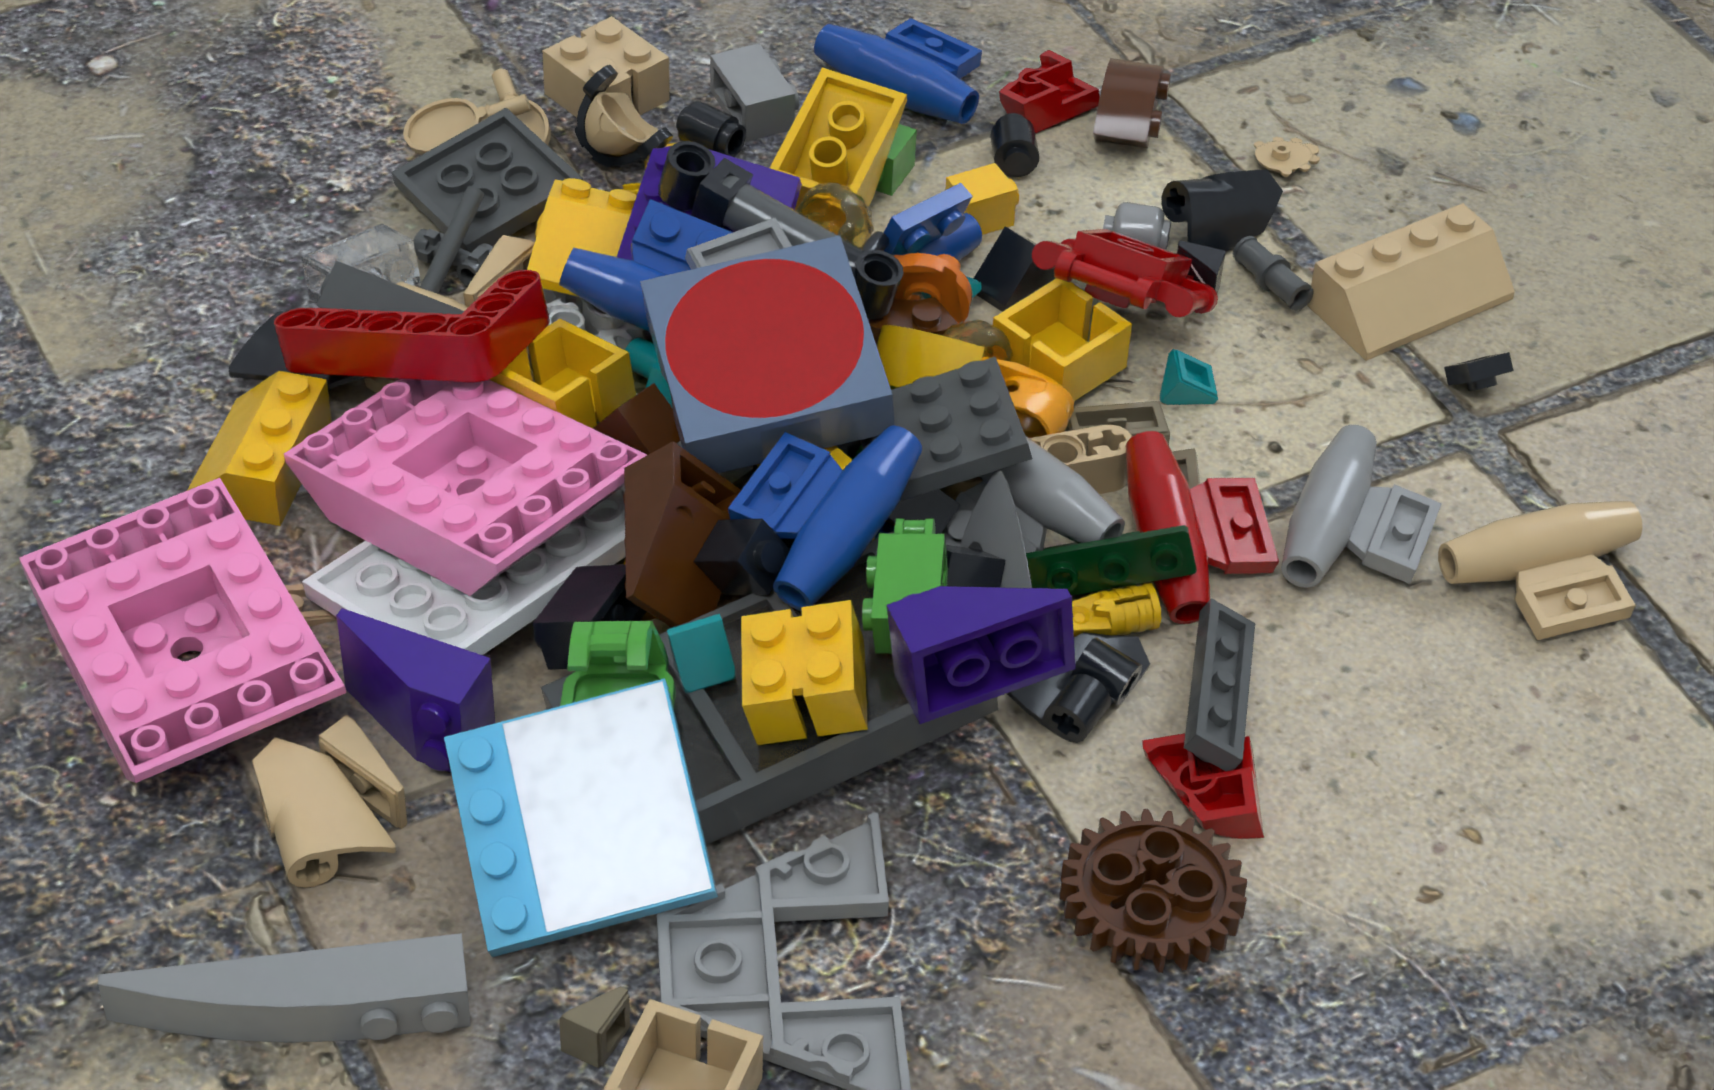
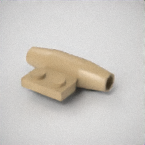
M1631 501L1570 503L1496 520L1441 544L1438 551L1439 566L1444 578L1450 584L1516 580L1515 601L1536 639H1545L1631 617L1636 606L1613 565H1606L1598 557L1639 540L1643 529L1642 519L1639 510Z

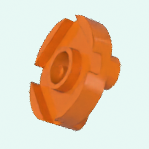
M926 253L893 255L899 260L904 273L895 295L896 299L921 300L919 295L912 293L924 292L931 295V297H935L958 324L962 320L963 323L965 322L972 301V289L969 280L960 271V263L955 257L948 254L936 256Z

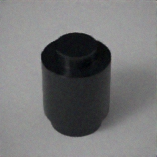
M696 101L690 106L685 107L677 118L676 128L680 142H696L709 150L736 157L744 145L746 129L743 125L739 124V120L701 101Z
M1010 113L1000 117L990 133L994 163L1008 177L1026 176L1039 163V151L1034 126L1020 114Z

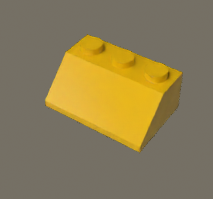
M277 371L238 397L188 490L220 478L245 520L281 526L302 484L285 462L284 453L301 443L307 436L318 432L332 423L327 379Z

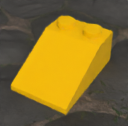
M823 67L821 68L770 166L771 169L800 177L802 186L795 211L807 218L856 233L874 197L907 102V94Z
M567 178L563 181L555 179L548 195L527 270L539 273L543 289L577 296L559 285L563 269L572 249L578 248L617 257L637 195L622 189H614L608 192L591 188V185L586 181L575 178Z

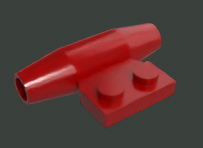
M1146 431L1134 435L1127 441L1125 447L1128 500L1136 531L1142 533L1181 525L1187 526L1196 561V573L1153 581L1173 622L1190 624L1199 621L1200 610L1211 599L1208 564L1222 569L1224 574L1274 572L1279 559L1255 478H1207L1205 482L1190 489L1162 433Z

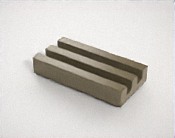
M1160 401L1074 407V412L1066 428V431L1100 425H1116L1126 429L1132 437L1142 432L1156 431L1165 436L1168 444L1170 441V431Z

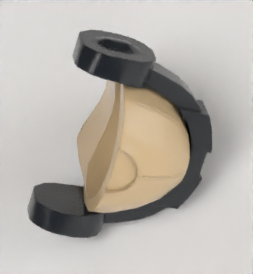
M611 65L601 68L583 87L586 95L578 111L577 126L575 127L576 136L580 145L585 147L593 156L592 159L606 167L629 164L641 158L647 161L650 158L652 149L664 148L672 140L673 135L666 127L658 130L642 119L626 93L605 92L618 75Z

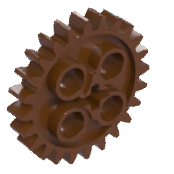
M1143 809L1141 821H1133L1126 811H1121L1119 825L1117 826L1102 817L1099 820L1098 833L1087 828L1083 829L1081 843H1071L1068 860H1063L1059 898L1065 901L1064 917L1065 919H1076L1074 930L1076 936L1092 933L1090 950L1093 952L1106 945L1111 947L1110 962L1116 963L1127 954L1132 956L1134 970H1139L1144 960L1148 959L1153 960L1158 973H1163L1166 960L1173 959L1182 971L1187 970L1190 954L1201 962L1206 963L1209 960L1211 947L1222 952L1226 949L1228 935H1237L1240 919H1243L1247 901L1245 897L1247 879L1240 877L1241 860H1228L1231 845L1223 843L1213 846L1215 830L1212 828L1200 834L1193 832L1194 818L1190 817L1181 826L1173 824L1172 811H1167L1161 821H1154L1149 809Z

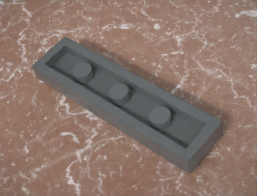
M1211 598L1199 612L1184 748L1204 762L1212 763L1224 771H1231L1243 761L1255 623Z

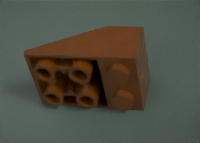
M672 441L624 468L626 598L670 628L680 626L716 609L722 592L693 561L717 521L730 519L728 507L741 491L737 486Z

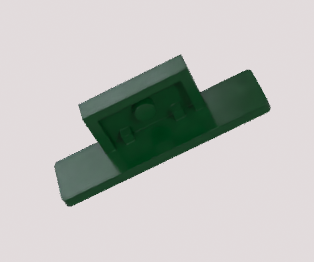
M1185 525L1142 533L1136 531L1122 534L1119 537L1080 544L1074 542L1026 553L1032 588L1068 589L1071 596L1195 574L1197 571L1189 530Z

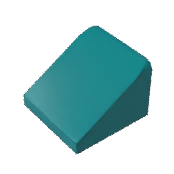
M720 614L667 630L673 664L681 686L686 693L730 681L736 677L735 665Z

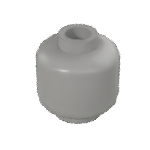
M1123 202L1118 206L1115 216H1105L1103 229H1108L1167 250L1171 221L1164 220V212L1159 207Z

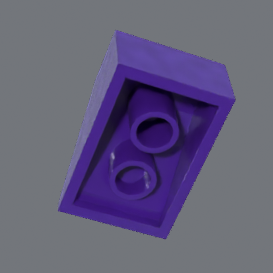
M939 586L919 594L908 595L899 601L886 605L895 677L919 724L1076 669L1072 596L1068 589Z
M341 608L336 617L346 690L416 761L425 763L434 770L451 773L444 737L495 724L491 658Z

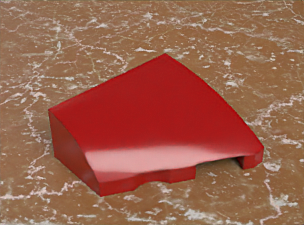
M1047 50L1040 55L1041 66L1039 68H1025L1018 74L1017 80L1008 83L999 91L1000 102L1006 113H1016L1024 116L1034 126L1035 133L1097 107L1100 99L1098 88L1074 77L1072 61L1051 50Z
M1185 733L1142 740L1143 750L1147 759L1153 764L1203 829L1208 830L1212 828L1215 830L1214 834L1230 838H1264L1254 754L1250 736H1246L1244 740L1243 761L1231 771H1224L1212 763L1204 762L1185 749Z

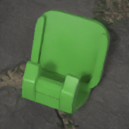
M653 621L574 622L570 638L567 668L568 671L575 672L569 675L563 684L560 706L665 678L674 708L676 690L673 677L668 673V655Z

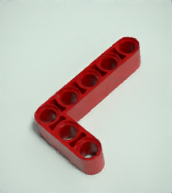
M519 270L503 275L462 314L307 307L289 310L280 314L274 320L286 369L290 372L454 382H481L496 377L550 323L540 275L533 270Z

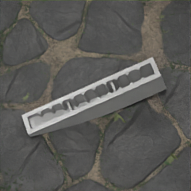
M462 933L98 974V986L106 1020L168 1033L224 1040L296 1043L359 1039L382 1040L393 1035L427 1031L442 1033L453 1028L471 1026Z

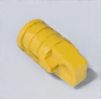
M1150 582L1142 583L1139 586H1127L1123 589L1116 588L1111 591H1101L1072 601L1074 637L1083 632L1123 636L1129 635L1132 632L1139 633L1147 629H1158L1161 625L1159 598L1154 586Z

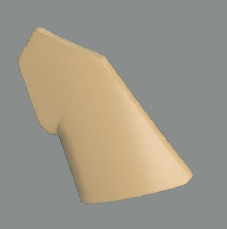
M275 737L252 760L271 839L276 838L287 877L293 885L309 888L326 883L338 871L337 854L360 851L396 852V845L330 756Z

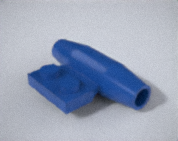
M912 18L886 33L885 39L878 35L834 24L825 25L816 38L814 53L817 57L841 74L907 94L905 105L907 109L960 124L967 123L977 109L979 93L960 79L980 66L982 50Z
M959 183L892 216L883 232L889 238V245L884 252L891 255L926 253L938 256L940 254H948L960 262L982 242V231L979 223L972 215L964 213L973 196L962 183Z
M650 199L632 239L630 247L632 260L573 248L563 269L559 285L611 317L650 332L640 281L691 270L685 260L688 248L733 232Z
M895 425L887 427L843 470L833 459L829 451L784 432L728 507L730 519L762 518L780 538L795 539L773 584L775 593L787 605L802 611L801 607L813 606L853 568L896 508L922 453L920 441L910 431Z

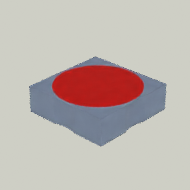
M840 235L640 281L649 330L661 373L670 389L674 419L682 448L717 473L762 463L784 432L824 449L878 436L887 427L894 425L893 394Z

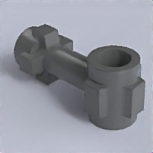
M421 229L413 240L412 253L418 256L419 260L431 264L445 234L432 229ZM483 243L472 253L461 248L459 249L452 265L457 267L458 278L464 285L468 287L493 249V246Z

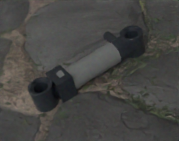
M683 141L677 142L670 147L658 185V194L669 206L679 210H692L691 216L723 229L727 227L733 232L776 217L792 246L838 236L750 185L753 174L726 158L715 167V157L705 146L696 142ZM876 231L859 248L841 237L867 318H883L890 311L904 274L899 260L893 255L884 252L889 245V238L883 232Z

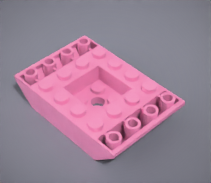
M398 379L393 383L387 384L381 391L355 408L347 410L341 417L318 432L307 436L301 443L284 453L285 462L330 522L468 596L473 595L624 486V468L647 456V454L491 380L454 382L418 379Z
M220 478L19 557L50 634L126 779L131 782H140L346 693L344 683ZM188 651L201 652L198 657L189 661L177 659L178 656Z

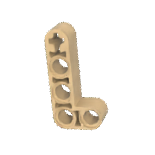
M1100 425L1030 438L1081 475L1099 494L1120 490L1127 484L1125 446L1132 435L1120 426ZM978 476L939 490L955 500L961 491L965 492L983 480Z

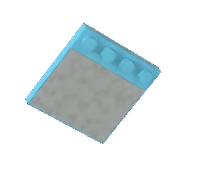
M665 678L444 737L487 950L492 957L718 897L669 687Z

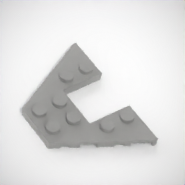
M878 813L867 815V823L829 840L824 835L813 840L811 845L805 850L798 852L789 851L755 867V875L725 889L722 883L716 885L717 898L657 913L661 1003L701 1015V1037L707 1039V1028L711 1020L714 1019L763 1035V1060L843 1089L911 1090L900 997L781 1003L774 922L888 916L889 899Z

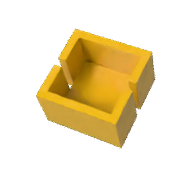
M1056 278L993 317L990 358L996 357L999 360L1019 363L1038 371L1064 386L1070 392L1073 400L1076 401L1127 367L1132 323L1099 302L1093 306L1090 339L1088 342L1093 297L1072 282Z
M558 319L547 326L528 345L535 382L532 380L526 348L500 374L489 379L590 428L597 425L596 422H601L615 409L636 395L629 352L562 319Z
M851 600L801 607L802 616L793 617L791 609L741 616L742 708L757 745L807 738V729L795 696L799 695L804 697L818 737L868 729L865 645Z

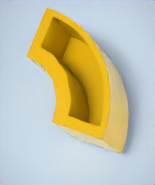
M894 325L882 326L877 343V349L891 390L911 384L922 377H933L961 368L969 362L981 361L985 347L946 336Z

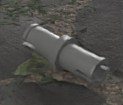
M1254 236L1244 237L1236 244L1233 250V257L1255 276V282L1264 291H1273L1294 311L1304 308L1310 302L1314 292L1311 288L1312 286L1291 271L1290 263L1284 257L1277 254L1273 255Z

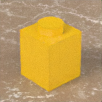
M996 163L946 177L945 190L962 183L973 196L964 213H969L977 220L982 235L1004 229L1005 226H1014L1015 209L1019 203L1018 188L1015 182L1010 178L1008 179Z

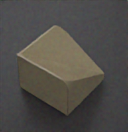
M620 986L563 1013L559 1019L561 1051L598 1069L601 1065L603 1066L630 1028L628 990Z

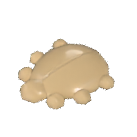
M1274 137L1272 142L1263 143L1257 141L1254 143L1256 148L1254 154L1258 163L1270 171L1281 173L1284 177L1290 176L1292 172L1298 169L1301 172H1307L1311 167L1308 162L1310 164H1317L1320 161V157L1317 156L1319 153L1318 146L1312 143L1302 144L1303 142L1299 138L1284 141L1281 137Z

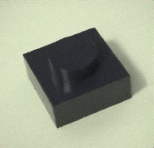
M1510 352L1484 356L1444 367L1448 386L1467 383L1468 391L1498 385L1497 375L1514 371Z

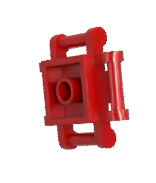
M1108 229L1078 231L1075 239H1066L1061 243L1049 240L1042 241L1035 245L1032 250V260L1038 268L1043 270L1054 269V277L1066 282H1071L1072 279L1086 283L1085 292L1093 298L1120 308H1127L1131 304L1146 310L1151 303H1157L1158 300L1165 303L1169 314L1180 318L1189 316L1193 312L1200 314L1210 312L1217 305L1218 296L1214 288L1195 281L1193 276L1188 275L1192 259Z

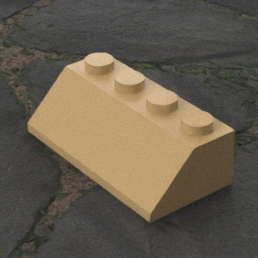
M1462 203L1315 262L1311 288L1314 292L1307 306L1367 361L1512 300L1515 291L1494 230Z

